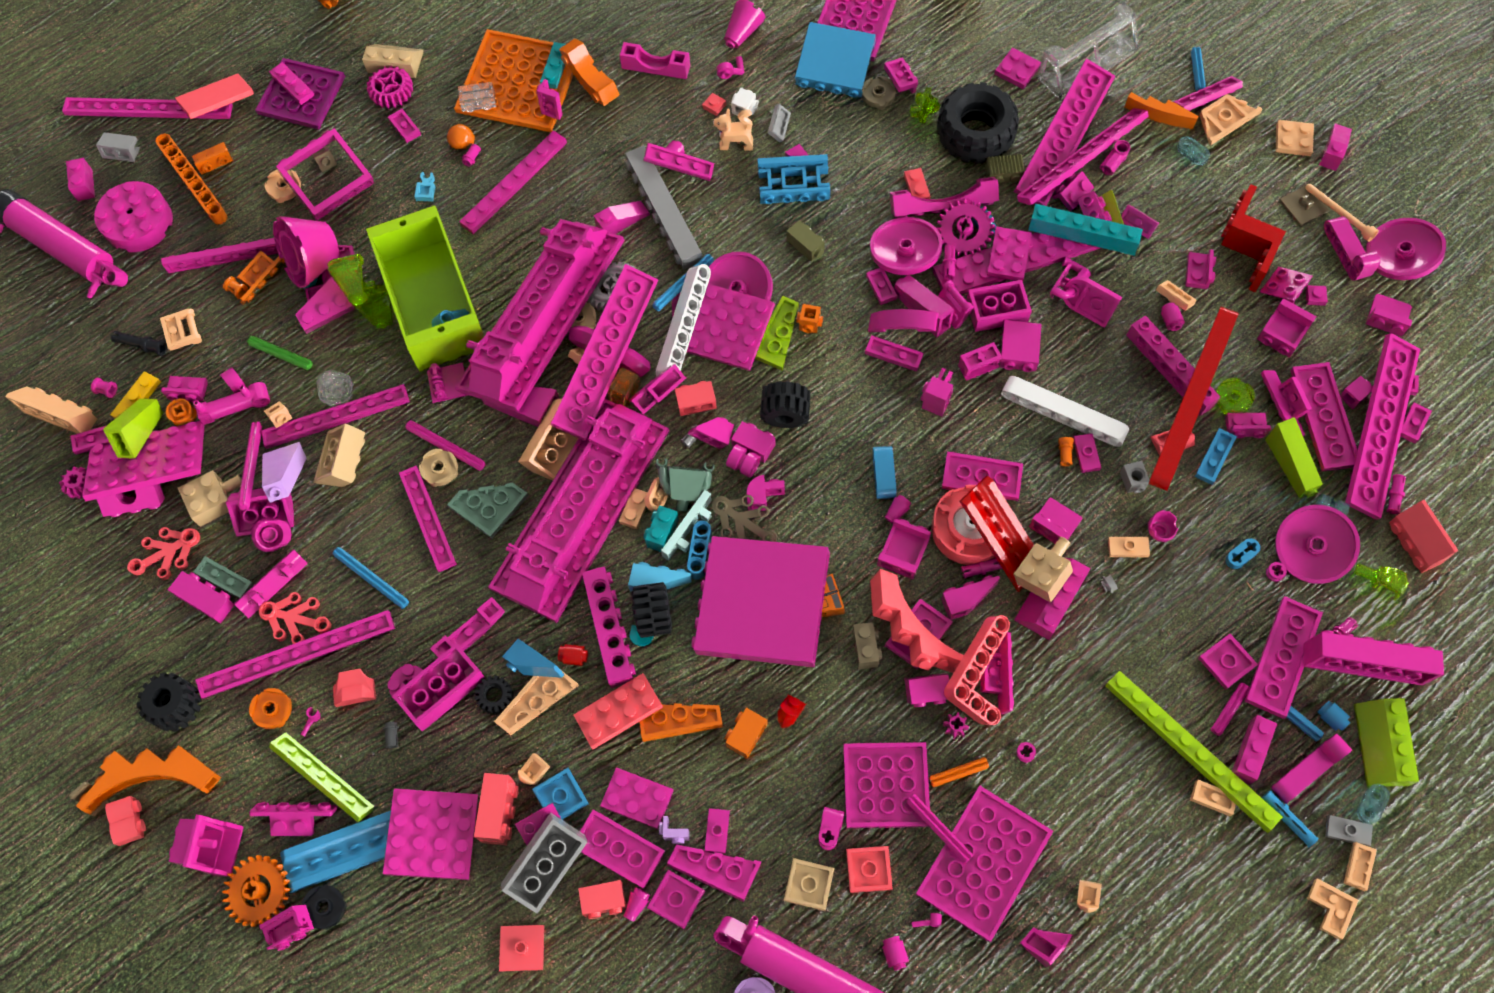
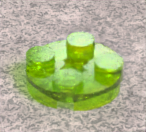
M1228 378L1222 381L1217 387L1216 392L1220 396L1217 405L1224 414L1245 413L1250 409L1255 399V393L1250 384H1245L1239 378ZM1232 393L1239 396L1237 400L1231 397Z

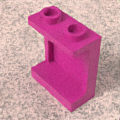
M1283 298L1257 340L1277 350L1280 354L1291 357L1317 316Z
M1004 320L1001 334L1002 359L999 363L1000 368L1006 370L1017 369L1024 372L1037 370L1042 324Z
M894 519L892 529L879 555L877 566L914 579L930 540L931 532L923 526L916 527L911 525L907 520Z

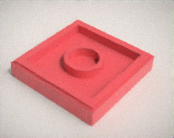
M888 846L846 849L850 893L893 890Z

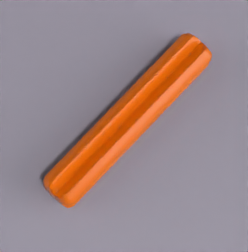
M983 757L932 775L929 781L932 787H937L985 770L989 767L987 759Z

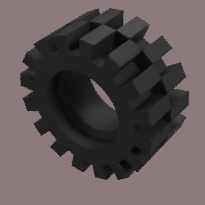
M495 675L494 678L488 676L487 680H481L482 684L478 683V690L475 689V700L484 712L486 711L487 714L493 713L498 715L497 712L502 713L511 703L512 698H514L513 690L504 678H499ZM493 688H498L502 692V696L497 702L487 700V693Z

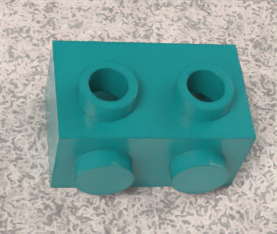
M659 505L657 511L653 512L651 516L652 524L650 528H646L643 537L647 548L661 552L673 535L679 521L677 511Z

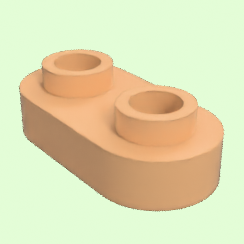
M659 477L653 480L645 497V505L650 511H657L659 505L664 507L669 496L665 494L659 482Z

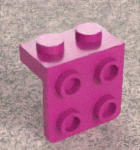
M1376 294L1366 320V325L1402 337L1412 323V320L1408 319L1412 306L1396 299Z

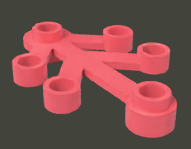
M168 527L161 528L159 536L162 539L169 540L174 538L179 540L174 543L153 540L150 537L143 538L141 545L146 550L153 548L161 550L142 561L137 558L132 559L127 565L128 571L136 576L141 575L145 572L146 567L164 558L161 568L157 571V576L162 580L169 579L171 576L169 568L176 550L182 547L179 558L175 560L174 564L178 569L184 570L189 565L187 557L191 547L197 545L200 541V533L193 528L185 529L182 532L170 530ZM184 561V564L179 566V563Z
M292 592L289 597L277 603L269 601L261 604L259 616L263 620L269 621L273 630V637L280 642L284 641L287 637V633L280 628L277 618L283 619L292 636L291 641L295 644V640L298 637H301L299 642L305 640L304 636L299 633L295 623L313 627L320 634L326 633L331 629V622L326 617H318L315 620L299 615L309 609H318L320 602L317 598L310 597L306 602L300 604L302 597L297 592ZM298 596L296 601H292L293 597ZM312 601H316L314 606H310ZM290 604L299 605L287 612L281 610ZM272 609V612L267 614V611ZM323 624H327L326 628L321 629ZM283 632V635L277 638L278 633Z

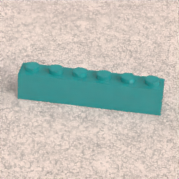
M1035 204L1028 229L1029 231L1135 256L1143 231L1141 228L1040 204Z

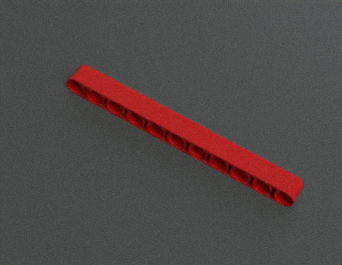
M1220 307L1148 484L1165 491L1168 490L1239 315L1238 312Z

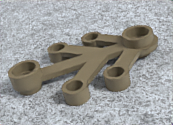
M745 495L734 500H729L725 496H719L714 499L712 508L716 514L720 515L722 524L720 533L722 537L730 538L733 535V530L729 526V515L735 521L738 539H746L745 526L760 536L762 541H767V535L772 536L771 542L778 541V535L775 531H765L748 519L758 516L767 517L770 514L769 507L760 506L758 509L738 512L732 508L741 505L746 507L753 505V496ZM746 497L751 499L750 504L745 503ZM720 502L724 503V509L719 508ZM762 508L767 510L766 515L761 514ZM725 529L730 531L729 536L724 535Z

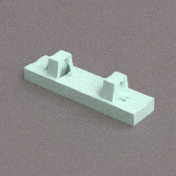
M706 490L703 491L661 550L663 558L669 561L677 549L685 553L688 551L690 543L684 540L699 518L708 522L712 517L711 512L706 509L712 501L711 493Z

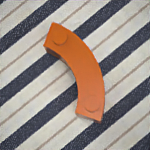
M574 38L559 49L562 55L561 60L565 65H568L573 75L591 95L595 103L599 102L605 106L620 95L614 81L605 75L602 70L599 72L593 66L594 60L583 42Z

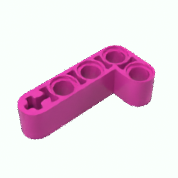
M1345 216L1325 221L1324 231L1349 278L1355 281L1372 276L1380 265L1381 260L1378 252L1375 250L1365 252Z
M1338 734L1333 735L1271 786V789L1285 804L1289 803L1332 765L1352 751L1351 747Z

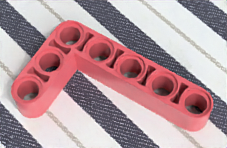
M1003 615L990 616L985 619L944 689V695L948 701L981 725H996L1001 719L999 709L974 691V688L1009 630L1010 622ZM956 689L959 691L958 696H956Z

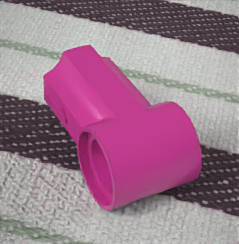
M1119 140L1115 143L1112 151L1100 165L1102 173L1107 176L1113 175L1121 163L1126 160L1130 150V144L1127 141Z

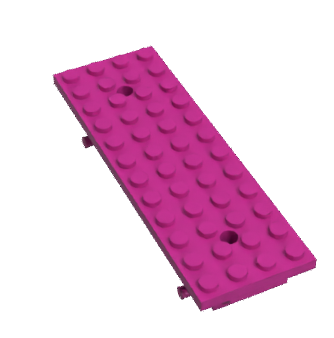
M560 219L558 224L551 230L542 227L540 234L548 236L547 241L543 245L544 250L492 331H488L478 343L468 340L466 343V347L474 349V353L469 359L470 365L455 386L457 391L519 412L624 243L623 236L609 233L602 228Z
M604 399L596 418L589 415L586 416L587 418H585L584 422L592 425L586 440H577L515 544L509 543L506 547V551H509V554L488 586L491 591L555 623L560 619L583 579L582 572L588 571L625 508L630 495L638 486L669 433V428L652 421L651 418L607 399Z

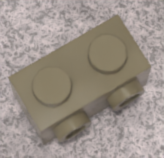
M873 622L854 624L852 634L858 670L877 668L879 660L882 659L881 647L877 648L876 640H879L878 628L874 629Z

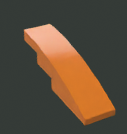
M1132 92L1127 97L1124 108L1130 111L1133 108L1148 110L1149 117L1147 118L1188 129L1194 128L1199 117L1170 100L1164 104L1151 96L1145 100Z

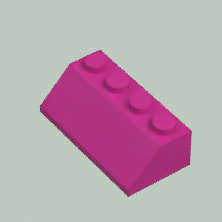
M1071 558L1066 559L1071 562L1073 572L1050 603L1030 592L1014 621L1048 640L1051 639L1091 569Z
M456 643L392 695V697L423 732L476 688L478 683H482V679L486 678Z

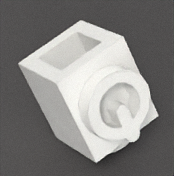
M740 88L738 93H735L732 97V114L738 116L740 111L746 109L752 112L751 115H754L759 103L756 100V94L750 90Z

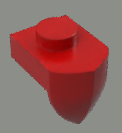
M789 694L780 705L777 713L781 728L793 725L806 706L804 702Z

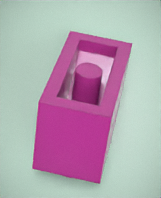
M717 417L689 430L688 435L718 449H722L729 445L734 424L728 422L725 418Z

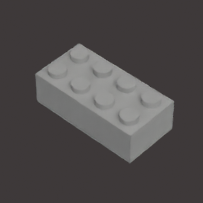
M550 813L501 882L502 892L538 914L587 844L586 836L556 815Z

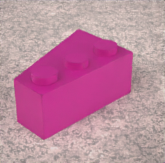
M334 274L295 316L306 334L354 310L355 307L337 275Z

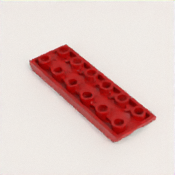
M985 476L959 502L1017 592H1020L1023 587L1017 584L1014 573L1031 551L1034 544L993 479Z

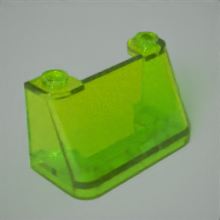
M360 254L329 261L327 264L329 274L348 301L372 325L377 328H384L387 325L393 324L391 300L385 283H382L383 286L375 284L374 280L364 282L362 274L364 261Z

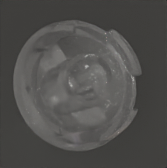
M327 370L318 377L316 386L319 399L323 403L333 407V405L347 403L352 398L353 394L351 392L354 384L349 375L336 370Z

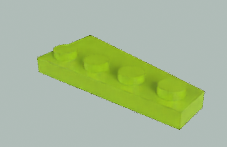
M782 296L770 317L755 357L756 360L783 371L799 302Z

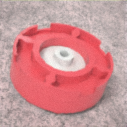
M965 485L963 488L948 491L939 500L932 520L931 530L936 546L947 558L962 565L975 564L995 558L959 502L976 485Z

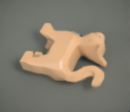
M727 109L726 114H722L714 119L713 124L718 128L721 139L720 150H728L730 142L740 144L742 141L746 144L744 145V151H753V136L751 134L753 124L747 117L752 114L750 110L745 109L739 112L738 119L740 122L731 123L729 109Z

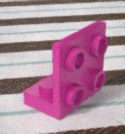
M1050 497L1040 512L1035 514L1029 528L1056 544L1059 537H1064L1067 540L1070 538L1082 521V517Z

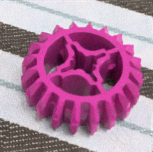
M384 66V69H378L377 73L373 72L372 77H369L367 92L372 102L376 105H380L382 108L386 106L388 109L391 106L396 108V105L400 104L402 106V102H407L408 98L411 97L413 82L410 75L404 69L393 68L392 66L386 68Z

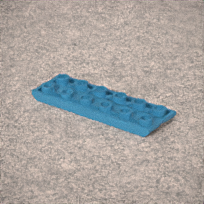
M391 811L280 852L284 871H287L286 879L290 880L288 883L289 893H294L385 859Z

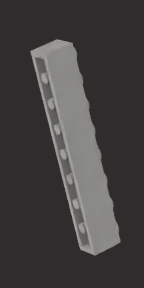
M641 146L625 153V166L628 171L631 170L633 182L635 184L638 183L639 193L641 197H645V204L648 210H652L654 222L656 224L659 223L662 237L667 238L668 241L666 243L669 250H673L675 254V262L677 265L680 264L682 269L685 270L694 266L702 259V252L656 166L643 161L646 148Z

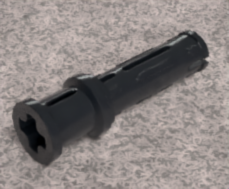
M114 331L113 334L116 335H111L113 342L141 348L146 353L154 352L159 356H163L167 351L165 340H154L150 336L142 338L119 331Z

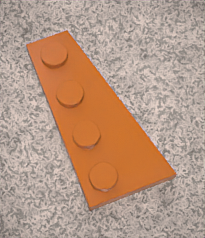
M674 703V705L662 704L663 708L639 722L643 742L723 727L719 705L693 704L692 706H686Z

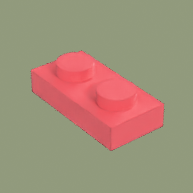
M922 169L904 171V178L911 195L930 199L931 196Z

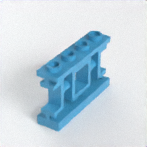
M827 154L758 158V176L768 180V186L760 187V203L772 204L829 200L830 183H821L820 179L821 174H828ZM816 171V176H806V172ZM781 173V178H771V174ZM802 176L803 184L786 185L785 177ZM807 183H817V187L807 188ZM772 185H782V189L772 190Z

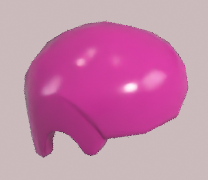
M1161 510L1156 512L1148 522L1150 536L1158 542L1172 540L1178 531L1176 516L1170 511Z

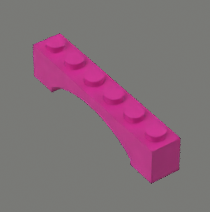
M995 177L976 179V184L966 191L942 199L915 197L908 190L890 192L891 212L897 218L907 217L909 214L920 216L929 211L940 213L944 208L951 210L950 203L956 207L957 200L963 205L964 199L967 200V204H970L973 199L974 206L978 202L983 203V205H992L995 201H999L998 179Z

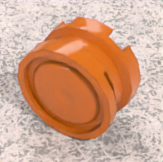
M179 398L169 403L166 408V416L174 425L180 426L194 422L197 417V411L189 401Z

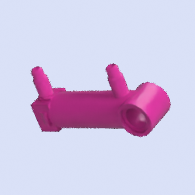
M257 382L249 385L248 388L241 385L239 386L240 392L208 403L206 401L202 403L197 400L194 401L193 405L196 408L198 419L206 425L215 422V419L251 407L261 408L267 406L271 401L266 384Z

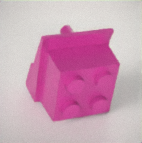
M197 814L195 819H180L175 829L173 846L169 852V862L210 875L229 877L227 874L233 873V866L235 865L244 827Z

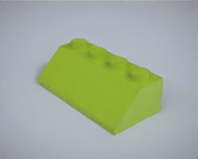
M1405 698L1378 699L1354 704L1367 786H1411L1419 782Z

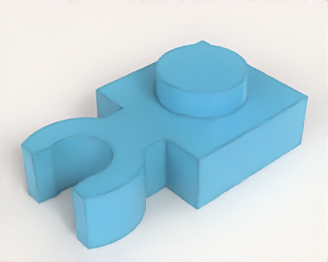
M422 172L420 174L422 183L417 182L415 200L433 202L436 188L433 183L435 177L433 173H430V177L425 178V174Z

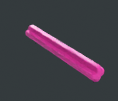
M915 794L908 798L907 804L963 863H967L972 858V853Z

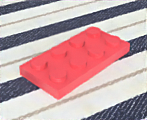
M642 673L575 713L574 717L590 747L595 749L663 708L646 676Z

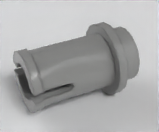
M687 433L680 441L687 448H690L697 438Z

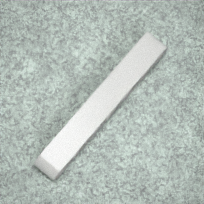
M705 264L691 267L687 271L656 368V376L673 364L681 371L711 275L710 268Z
M1016 376L1008 378L1001 392L1004 398L1085 434L1092 433L1094 438L1116 447L1122 446L1129 431V427L1118 420Z

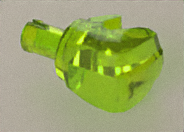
M1358 563L1355 567L1353 574L1371 580V587L1377 588L1380 583L1386 589L1394 592V601L1399 599L1408 588L1407 574L1399 569L1380 565L1375 570L1361 563Z

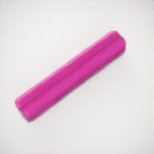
M1240 683L1212 726V733L1217 736L1223 734L1247 695L1248 685Z

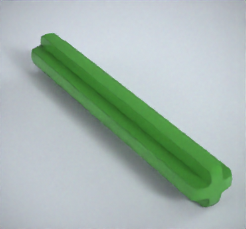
M250 336L247 340L249 346L305 370H310L313 365L311 360L255 336Z

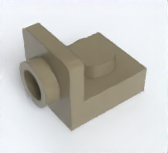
M327 146L312 155L322 172L337 165Z

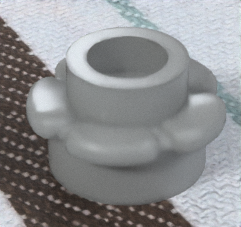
M1111 575L1103 576L1101 585L1105 592L1110 591L1112 594L1113 591L1118 589Z

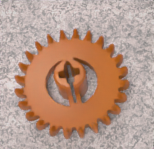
M256 855V860L254 857L249 856V863L244 860L240 861L242 868L233 866L236 874H227L232 881L224 882L230 888L222 891V893L229 895L222 902L230 903L224 909L226 911L233 910L229 917H237L236 923L244 921L242 923L243 926L250 924L251 927H256L258 924L261 925L266 920L268 921L273 918V915H278L280 913L278 908H285L282 902L283 900H288V896L285 893L290 891V888L286 887L290 880L284 879L287 871H282L283 865H277V860H270L269 856L262 857L261 855ZM260 875L265 876L271 886L270 895L265 903L264 899L268 895V886L265 882L260 881ZM245 899L253 900L255 907L250 906Z

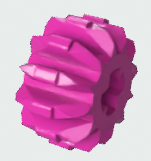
M74 466L72 471L66 470L67 474L61 475L63 480L59 482L62 492L70 498L74 499L76 497L81 499L87 470L83 467L78 469Z

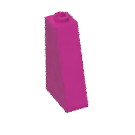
M910 275L896 281L894 290L899 300L908 309L938 313L936 331H931L936 338L951 327L954 309Z
M533 387L519 412L485 400L482 401L484 405L538 427L553 400L560 398L555 389Z

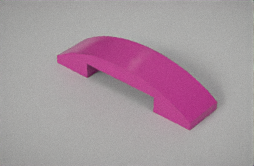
M913 309L878 311L870 316L868 332H886L887 329H916L918 332L936 331L938 313Z
M491 597L477 609V613L449 637L445 635L430 650L438 658L456 643L463 651L466 650L498 621L505 612L504 609Z

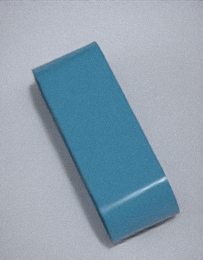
M892 446L873 447L876 498H895L896 479Z
M698 521L693 527L687 568L688 573H691L692 579L695 580L705 576L704 567L709 556L707 550L708 544L711 542L712 533L711 526L706 521ZM700 530L707 531L704 535L698 534ZM701 547L704 549L701 553L695 552L697 548ZM694 566L701 567L699 571L692 570Z

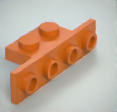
M260 251L237 276L241 282L250 288L240 298L242 305L246 301L248 303L252 301L255 297L254 292L258 288L261 290L267 283L266 279L269 276L273 277L279 270L277 267L281 262L285 264L283 258L278 256L273 261Z

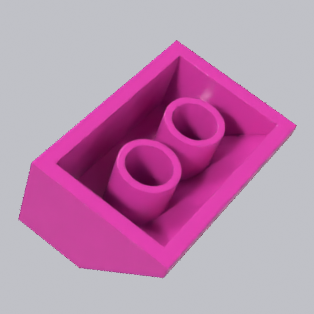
M263 488L252 490L248 510H240L238 507L240 492L231 493L226 501L236 537L250 535L254 524L264 518L284 520L289 524L290 528L294 527L291 493L288 497L269 502Z

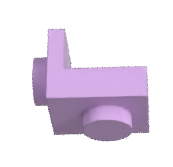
M663 816V822L659 823V835H663L664 840L672 841V844H684V841H689V829H669L668 816Z

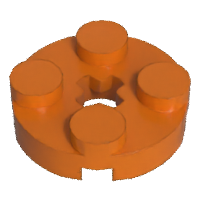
M267 688L263 690L264 692L254 696L249 706V714L254 723L263 729L283 727L292 711L291 699L283 691L276 688ZM274 704L275 710L269 714L266 708Z

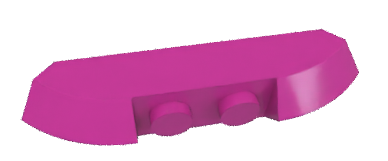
M580 325L571 327L569 329V340L574 345L585 350L594 329ZM628 347L619 368L636 377H642L650 371V362L641 354Z

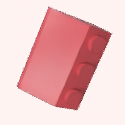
M1425 500L1398 514L1389 522L1392 532L1397 535L1403 549L1409 553L1414 566L1421 573L1441 565L1458 552V549Z

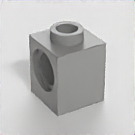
M1134 462L1122 467L1120 475L1127 493L1143 492L1149 483V477L1143 462ZM1132 476L1137 477L1139 481H1135Z

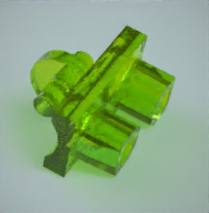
M926 87L924 92H917L915 101L919 105H911L910 107L911 117H918L920 123H925L929 114L940 109L938 99L931 94V87Z

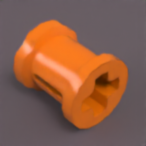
M233 276L228 277L224 281L223 289L227 292H232L237 299H240L248 291V287L237 282V279Z

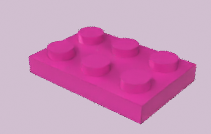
M996 226L987 276L1014 281L1022 280L1023 282L1032 232Z
M919 599L911 610L921 624L939 640L953 623V621L922 599ZM890 637L885 647L911 665L909 646L895 642Z
M616 767L600 807L659 829V823L662 822L674 790Z

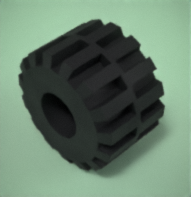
M778 381L764 386L761 396V420L766 424H770V426L779 428H794L807 424L810 411V390L799 383Z
M664 582L634 586L632 591V610L639 636L643 638L671 634V613L667 588Z
M160 673L159 678L153 676L150 678L151 682L149 684L145 682L142 686L144 688L143 693L139 692L137 696L141 699L140 702H137V708L141 710L139 714L145 721L164 731L171 730L175 732L179 731V726L186 728L189 726L188 721H194L197 718L194 714L195 712H200L201 707L198 703L202 702L201 696L198 695L199 690L193 684L174 673Z

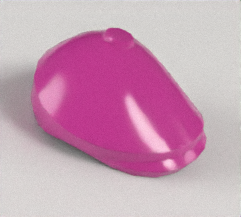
M275 518L259 520L254 524L251 532L253 544L264 552H273L282 548L290 542L292 536L289 524L284 520Z

